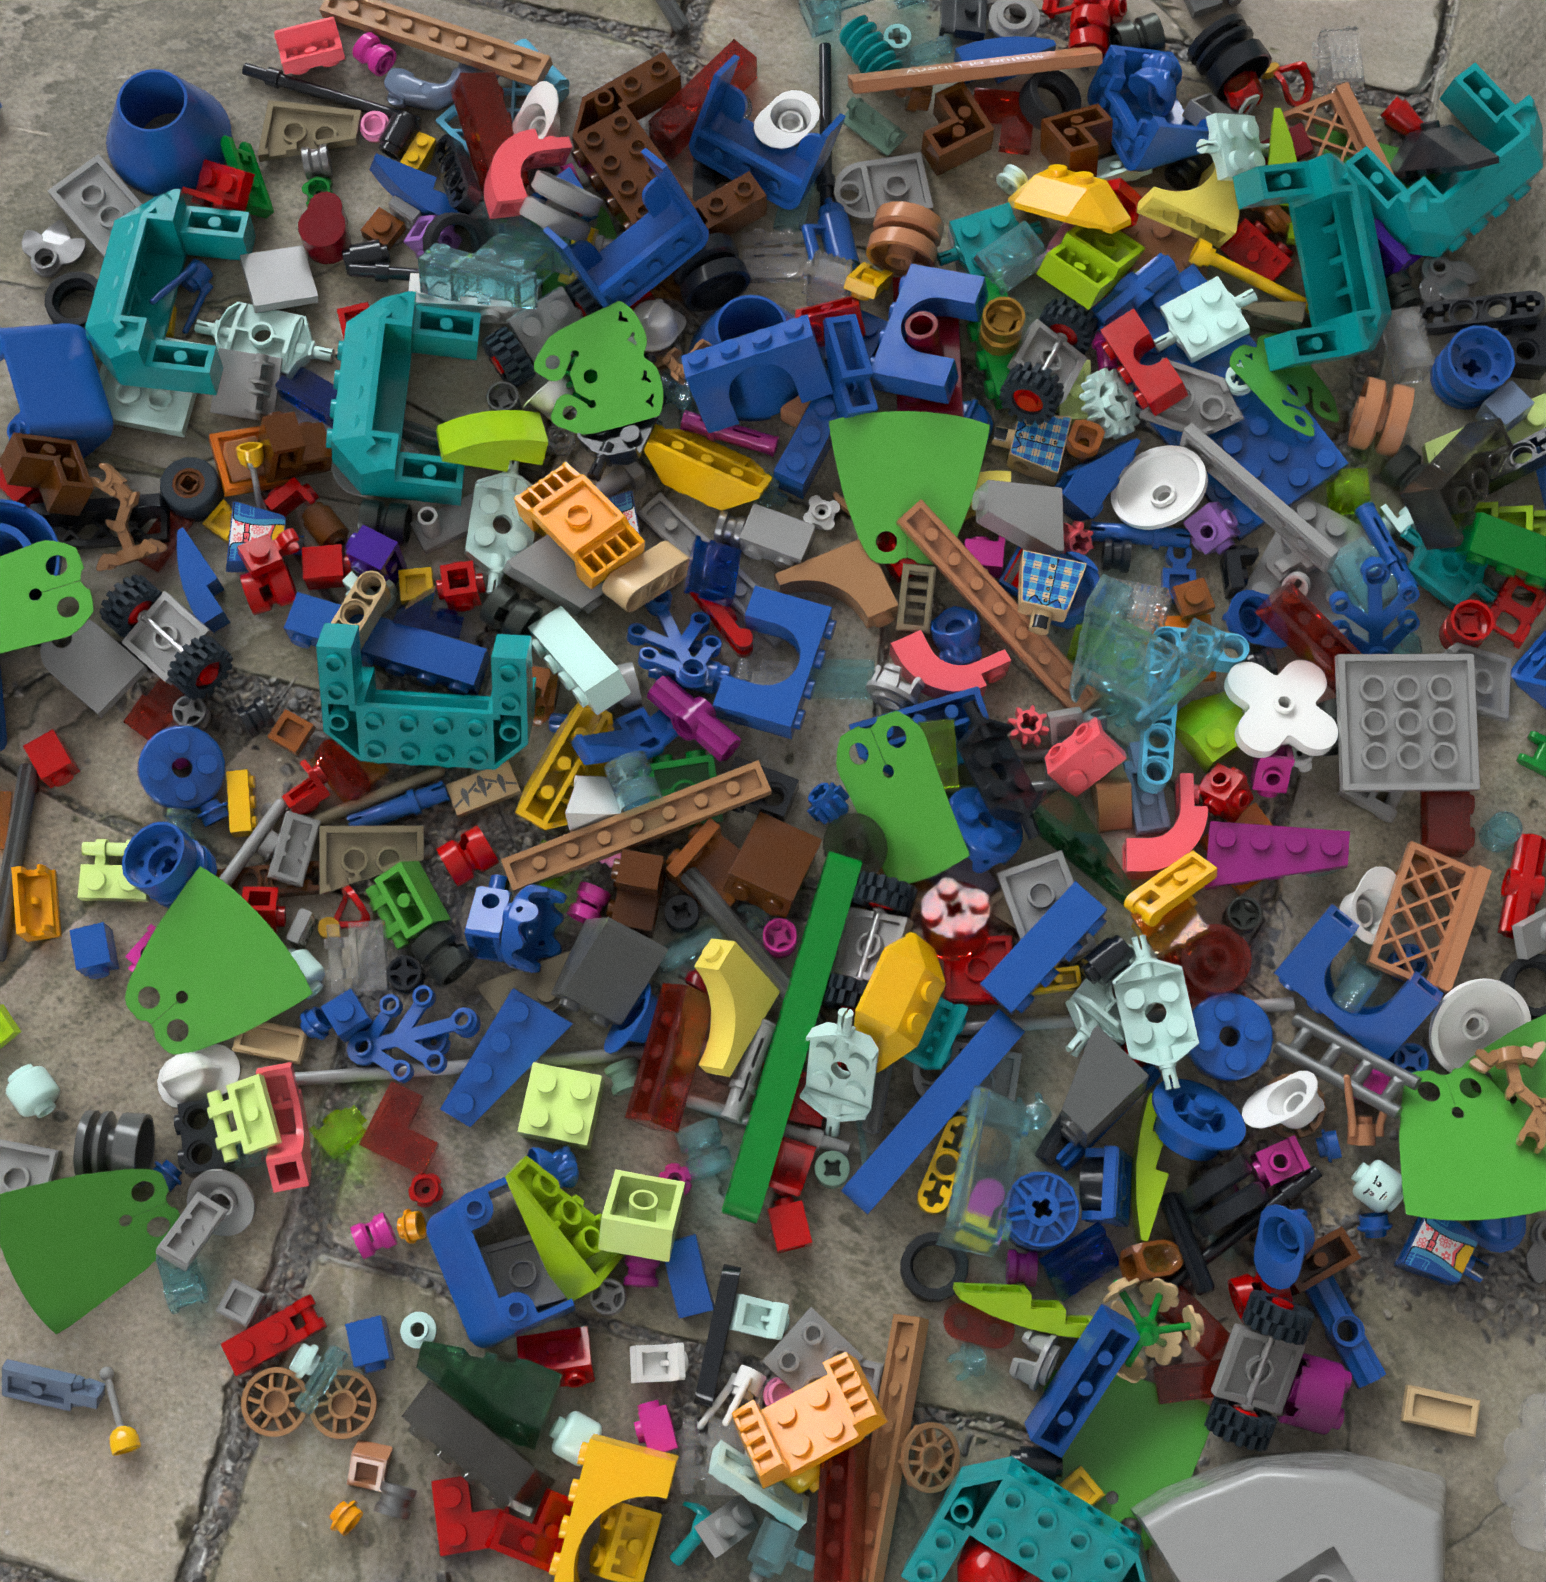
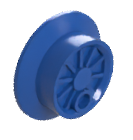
M1170 1079L1171 1090H1165L1164 1081L1156 1086L1152 1094V1105L1157 1114L1154 1129L1159 1139L1175 1153L1191 1160L1208 1161L1215 1158L1219 1151L1237 1147L1244 1139L1246 1127L1241 1114L1227 1098L1214 1089L1187 1079H1178L1180 1088L1176 1089L1173 1087L1172 1079Z

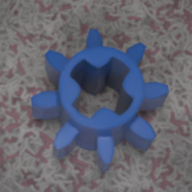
M833 782L830 785L828 783H821L808 796V802L812 806L807 812L816 822L821 821L823 825L827 822L829 824L838 823L848 813L849 805L845 801L850 796L841 785L836 786Z

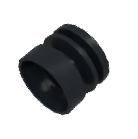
M1237 13L1226 15L1204 29L1192 42L1187 52V57L1192 65L1196 67L1200 75L1206 76L1205 81L1220 100H1227L1224 93V85L1232 77L1245 71H1254L1258 79H1260L1270 67L1272 61L1270 53L1259 39L1253 38L1254 33L1250 26H1247L1242 15Z

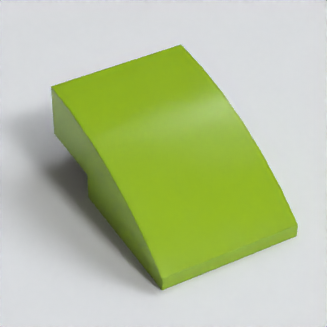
M1076 225L1066 232L1058 246L1046 254L1036 274L1090 310L1123 278L1146 248L1120 230L1110 234L1099 229Z
M524 410L485 411L449 420L437 425L436 428L442 462L507 472L510 460L543 465L548 446V438L540 412Z

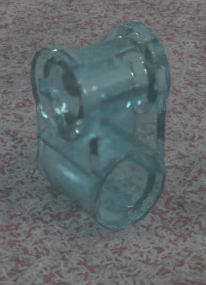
M1352 955L1337 978L1338 982L1332 997L1338 1006L1350 1013L1356 1014L1361 1011L1377 988L1383 972L1380 970L1373 971L1358 962L1357 956Z
M158 1254L156 1255V1264L163 1282L165 1299L173 1315L179 1313L181 1308L197 1302L202 1304L209 1302L208 1289L200 1272L197 1259L193 1261L185 1272L179 1267L173 1269L169 1261Z

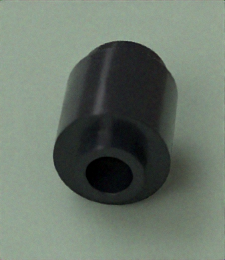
M401 111L400 114L394 112L379 138L381 143L378 149L386 156L396 161H401L417 133L421 131L420 126L417 124L418 119L406 111Z
M379 239L351 244L348 249L342 250L347 275H349L350 263L376 265V262L391 263L387 244L381 245Z
M1115 935L1111 939L1107 937L1081 959L1084 965L1081 971L1092 984L1098 982L1104 986L1130 965L1129 960L1134 957V953L1120 936Z
M1019 1446V1450H1010V1456L1054 1483L1056 1477L1062 1478L1063 1457L1060 1458L1039 1446Z

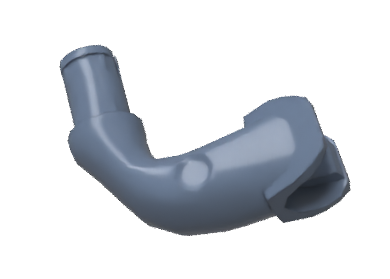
M459 62L458 67L453 69L450 78L441 84L415 78L413 73L402 68H392L384 80L385 88L389 92L387 101L397 108L409 106L422 110L437 111L443 109L475 84L477 68Z

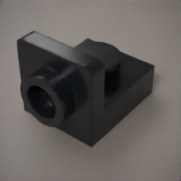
M1237 545L1225 551L1219 562L1225 599L1233 598L1247 586L1248 572L1245 566H1251L1255 563L1259 556L1258 548Z

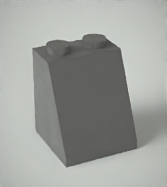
M609 917L586 919L551 995L561 999L559 1005L572 1012L578 1013L579 1009L590 1014L589 1020L599 1026L608 1028L609 1024L622 1025L665 957L668 948Z
M1098 1025L1091 1032L1061 1111L1060 1125L1063 1126L1061 1133L1071 1144L1076 1146L1079 1143L1084 1149L1090 1146L1145 1093L1149 1075Z

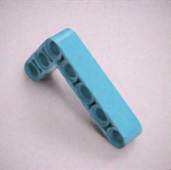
M1170 626L1160 627L1153 633L1146 650L1137 783L1144 792L1157 794L1166 787L1172 776L1180 668L1229 673L1234 665L1244 662L1250 650L1249 643L1242 635ZM1165 641L1170 644L1172 650L1163 651L1158 648L1156 642ZM1200 645L1205 650V654H1195L1190 646ZM1224 649H1234L1238 653L1239 657H1228L1225 654ZM1164 673L1168 676L1170 682L1160 683L1155 679L1154 674ZM1156 704L1162 705L1166 709L1167 714L1157 715L1153 712L1151 706ZM1155 736L1161 738L1165 743V747H1154L1151 745L1149 738ZM1146 770H1158L1163 779L1160 781L1150 779Z

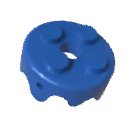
M173 726L156 733L143 747L137 766L138 780L149 798L157 805L179 812L191 811L209 802L218 793L225 777V759L217 742L206 732L191 726ZM179 758L187 759L192 765L191 774L185 778L177 777L172 771L173 762Z
M976 787L962 788L955 792L948 801L970 856L967 858L972 861V870L976 873H983L998 863L1006 865L1021 847L1023 841L1021 822L1015 824L1014 821L996 820L990 815ZM979 820L985 822L988 828L984 827Z
M531 884L519 891L512 903L510 902L505 906L502 916L504 924L501 935L500 954L509 967L523 972L536 973L541 971V964L537 960L546 957L552 958L561 954L562 945L555 939L554 931L564 921V916L556 909L554 903H565L567 899L566 894L548 887Z
M1219 993L1206 998L1192 1009L1199 1044L1187 1056L1202 1075L1220 1081L1234 1082L1251 1076L1267 1061L1273 1043L1272 1027L1263 1009L1253 1000L1239 994ZM1224 1027H1231L1237 1032L1238 1041L1232 1047L1225 1046L1220 1041L1219 1034Z

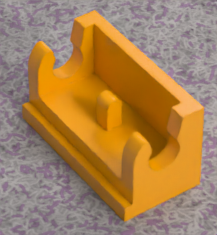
M37 864V869L27 870L23 866L11 867L16 934L27 942L62 937L56 870H50L43 864Z

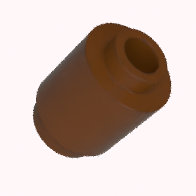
M316 502L303 512L301 516L304 521L303 526L319 546L337 544L344 546L346 544L349 529L330 506L324 505L322 502Z

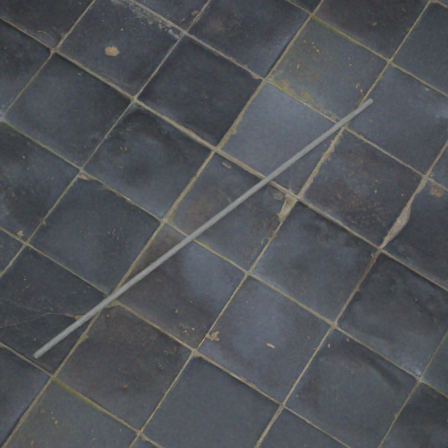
M1293 997L1253 1000L1265 1013L1295 1010ZM1192 1004L1191 1009H1193L1198 1004ZM1153 1007L1146 1017L1150 1022L1163 1021L1166 1017L1165 1007ZM1070 1014L1010 1018L1024 1031L1075 1027ZM988 1020L967 1021L965 1027L957 1036L976 1035ZM708 1041L624 1047L612 1054L606 1053L604 1049L545 1053L535 1063L558 1067L611 1063L636 1057L637 1060L703 1056ZM470 1059L447 1061L446 1069L440 1074L431 1073L425 1068L423 1063L411 1064L414 1068L413 1077L461 1074ZM440 1061L431 1062V1068L437 1067ZM381 1066L295 1072L298 1086L394 1079L390 1072ZM402 1066L398 1069V1077L405 1075L407 1067Z

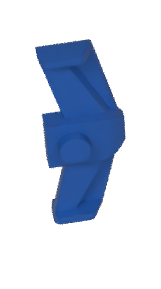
M644 707L617 718L612 725L615 731L582 736V734L576 735L572 741V746L584 765L634 757L648 760L662 754L665 746L679 734L673 728L671 719L660 709L650 717Z

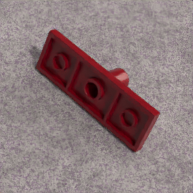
M901 277L893 278L894 302L897 301L899 296ZM926 311L916 312L905 323L906 343L912 349L922 353L955 359L959 378L949 404L897 394V411L932 412L964 417L960 319L946 316L935 317L932 313Z

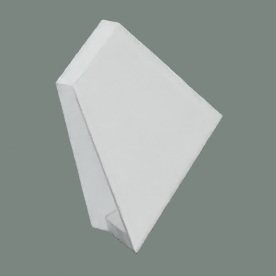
M575 775L574 789L565 811L570 833L622 813L607 777Z

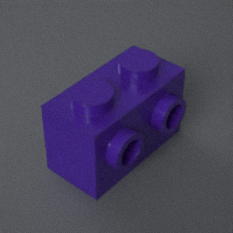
M362 525L358 533H353L346 544V554L351 563V568L357 577L366 571H376L383 575L385 581L391 580L396 585L399 581L398 570L407 568L398 542L365 525Z

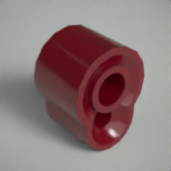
M320 192L310 199L308 209L299 219L298 232L304 248L312 260L324 265L334 264L343 259L342 250L348 249L349 245H351L348 219L343 204L336 194Z

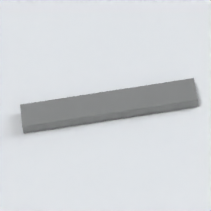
M1192 422L1183 429L1179 446L1195 452L1201 458L1210 475L1322 572L1326 573L1333 567L1339 549Z
M659 492L636 513L637 518L662 542L669 541L693 560L692 571L694 573L697 572L703 581L708 579L715 587L718 595L745 620V613L754 587L759 585ZM757 632L774 649L785 641L775 636Z

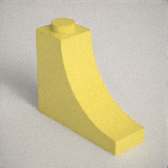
M1213 162L1202 172L1197 188L1188 191H1168L1154 186L1138 202L1136 213L1194 238H1202L1212 243L1213 246L1220 248L1236 234L1240 209H1238L1233 181L1218 180Z
M711 938L694 966L705 983L711 1006L709 1039L698 1065L706 1073L730 1077L780 991L736 941Z

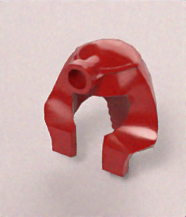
M970 1535L964 1543L959 1560L957 1561L958 1582H1040L1038 1577Z

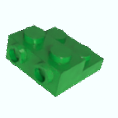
M702 749L685 752V759L673 760L672 754L653 757V763L646 764L651 801L716 777L714 756L712 754L706 755V750ZM722 814L711 818L716 823L724 822Z

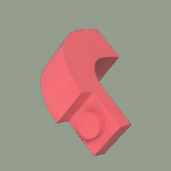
M534 128L514 134L502 143L493 158L484 183V201L490 219L521 215L519 211L525 197H527L521 174L530 169L565 165L572 150L569 136H548L539 139Z
M921 630L892 642L889 653L894 664L902 667V677L910 684H912L916 677H920L925 684L924 690L920 692L935 699L979 686L981 695L984 696L987 687L985 681L994 683L1005 677L1011 662L1008 653L1003 649L972 664L953 665L947 663L934 654Z
M1180 773L1175 781V823L1171 830L1155 838H1126L1122 845V879L1138 880L1153 878L1194 849L1204 832L1208 817V806H1194V804H1199L1200 798L1199 784H1194V773Z
M288 1062L257 1068L256 1075H264L282 1140L281 1144L268 1148L266 1157L273 1193L309 1186L311 1179L309 1130L302 1091L298 1089L293 1064Z

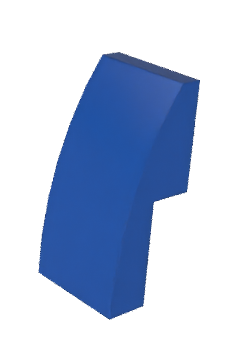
M693 1234L675 1239L670 1261L665 1262L679 1319L714 1310V1302L705 1274L706 1267L697 1235Z

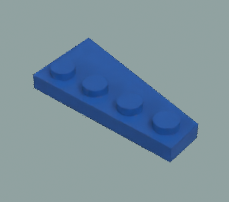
M513 988L440 1110L465 1125L472 1127L532 1066L533 1062H536L574 1023Z

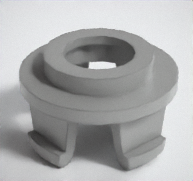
M997 0L989 12L988 31L993 32L998 38L1013 36L1036 37L1040 23L1039 10L1031 0ZM1009 9L1010 14L1021 17L1026 15V18L1021 23L1012 24L1005 19L1004 11Z
M886 663L884 670L880 665L875 667V674L865 686L866 691L871 695L870 697L875 703L891 711L918 704L917 700L920 691L924 690L925 687L924 681L920 677H916L912 684L900 681L902 675V667Z
M1027 1329L1022 1337V1341L1039 1358L1036 1363L1017 1357L1013 1358L1009 1374L1015 1380L1019 1379L1028 1384L1029 1389L1035 1392L1040 1384L1046 1386L1057 1365L1061 1347L1057 1346V1335L1051 1334L1049 1336L1032 1329Z

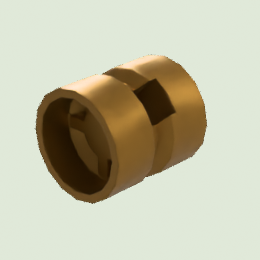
M997 297L989 301L985 306L979 340L984 350L990 354L997 356L1008 355L1019 346L1026 316L1023 307L1018 301L1009 297Z

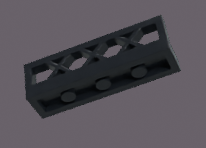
M160 493L140 495L138 505L133 507L128 524L132 526L129 531L135 545H139L144 539L149 540L150 538L162 543L170 542V508L164 501V497ZM115 497L88 499L79 516L48 513L44 503L30 504V509L37 512L40 516L42 515L52 528L63 527L67 531L59 542L76 547L77 550L121 546L119 538L114 537L109 532L111 529L105 523L107 519L116 520L120 500ZM150 519H161L160 533L146 534L141 528ZM95 524L100 529L91 539L82 540L77 535L85 525Z

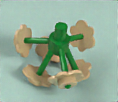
M1126 1277L1113 1280V1283L1107 1287L1110 1293L1103 1299L1104 1303L1112 1300L1110 1308L1132 1320L1140 1335V1339L1116 1374L1130 1383H1137L1140 1378H1145L1147 1375V1371L1143 1368L1144 1362L1138 1356L1143 1346H1147L1145 1349L1147 1356L1155 1357L1158 1364L1166 1366L1171 1363L1173 1357H1179L1182 1354L1180 1344L1183 1341V1334L1181 1331H1185L1191 1347H1196L1197 1342H1200V1336L1204 1334L1202 1317L1199 1313H1194L1192 1305H1187L1182 1310L1184 1323L1171 1325L1160 1323L1158 1325L1155 1321L1158 1311L1167 1312L1170 1307H1177L1179 1304L1177 1297L1179 1290L1177 1286L1172 1283H1166L1160 1278H1154L1152 1282L1144 1281L1139 1287L1141 1294H1143L1142 1301L1147 1305H1152L1148 1317H1141L1127 1294L1129 1290L1133 1289L1140 1282L1139 1278H1135L1128 1282ZM1121 1297V1299H1122L1123 1302H1124V1305H1123L1122 1302H1120V1301H1118V1300H1115V1299Z

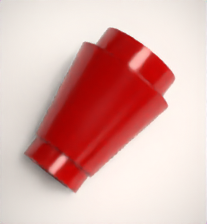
M1398 96L1380 115L1385 120V125L1406 137L1409 132L1420 130V124L1424 123L1406 99L1403 101Z

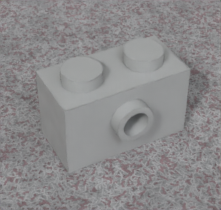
M753 503L739 537V547L746 556L755 560L764 558L774 562L778 568L785 570L806 561L815 539L816 525Z

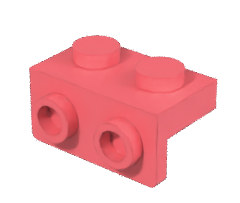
M334 17L274 31L285 75L290 73L300 75L308 72L310 68L318 66L332 67L339 64L340 61L346 60Z
M1097 717L1079 725L1070 737L1062 743L1052 746L1045 756L1048 775L1074 799L1127 759L1125 751L1103 731L1101 721Z

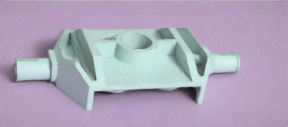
M236 302L229 306L220 320H216L215 323L197 319V324H195L194 328L195 333L213 336L218 351L219 348L283 358L281 373L286 374L288 380H292L311 360L319 359L332 363L335 356L334 349L317 346L315 341H313L306 316L280 310L255 313L252 304ZM261 330L271 332L270 337L266 341L258 342L254 340L256 333Z
M510 460L507 472L503 471L502 473L479 479L474 487L464 554L470 560H473L474 564L487 571L486 574L489 575L486 589L487 594H491L493 585L495 589L501 584V579L505 574L503 568L506 562L531 546L534 540L535 532L519 516L514 501L516 495L521 494L528 487L532 486L531 483L519 475L518 461H513L512 464V460ZM498 517L505 518L510 523V531L506 534L496 532L493 527V520Z
M1154 935L1148 943L1149 953L1154 959H1158L1156 956L1166 945L1164 939L1158 943L1162 938L1158 935ZM1128 944L1134 953V957L1129 960L1130 965L1104 986L1098 982L1092 984L1086 978L1074 994L1066 1000L1065 1004L1077 1029V1034L1065 1047L1068 1052L1073 1050L1071 1055L1078 1057L1079 1053L1088 1043L1092 1030L1097 1025L1119 1047L1126 1042L1117 1000L1112 993V981L1135 962L1134 946ZM1152 1003L1147 1007L1146 1015L1156 1003Z
M1140 935L1142 950L1139 946L1138 937H1132L1131 940L1136 955L1135 962L1112 981L1128 1055L1134 1060L1159 1066V1070L1162 1071L1165 1090L1172 1089L1169 1075H1171L1174 1089L1180 1088L1175 1068L1177 1067L1176 1063L1199 1044L1182 966L1152 958V955L1149 953L1146 935ZM1152 1003L1162 1004L1166 1009V1017L1160 1023H1152L1146 1017V1009Z
M848 1008L839 1009L837 1024L831 1022L813 1027L806 1036V1041L810 1040L806 1085L800 1094V1098L827 1119L825 1134L829 1136L831 1133V1137L839 1136L840 1122L865 1120L872 1109L879 1049L870 1035L855 1030L856 1027L852 1026L854 1012L851 1009L847 1012ZM837 1062L846 1064L849 1071L841 1069Z

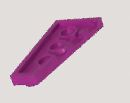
M1210 821L1207 861L1216 866L1218 870L1217 878L1205 885V890L1217 889V887L1249 884L1252 881L1265 879H1280L1284 876L1296 874L1306 875L1347 868L1350 831Z

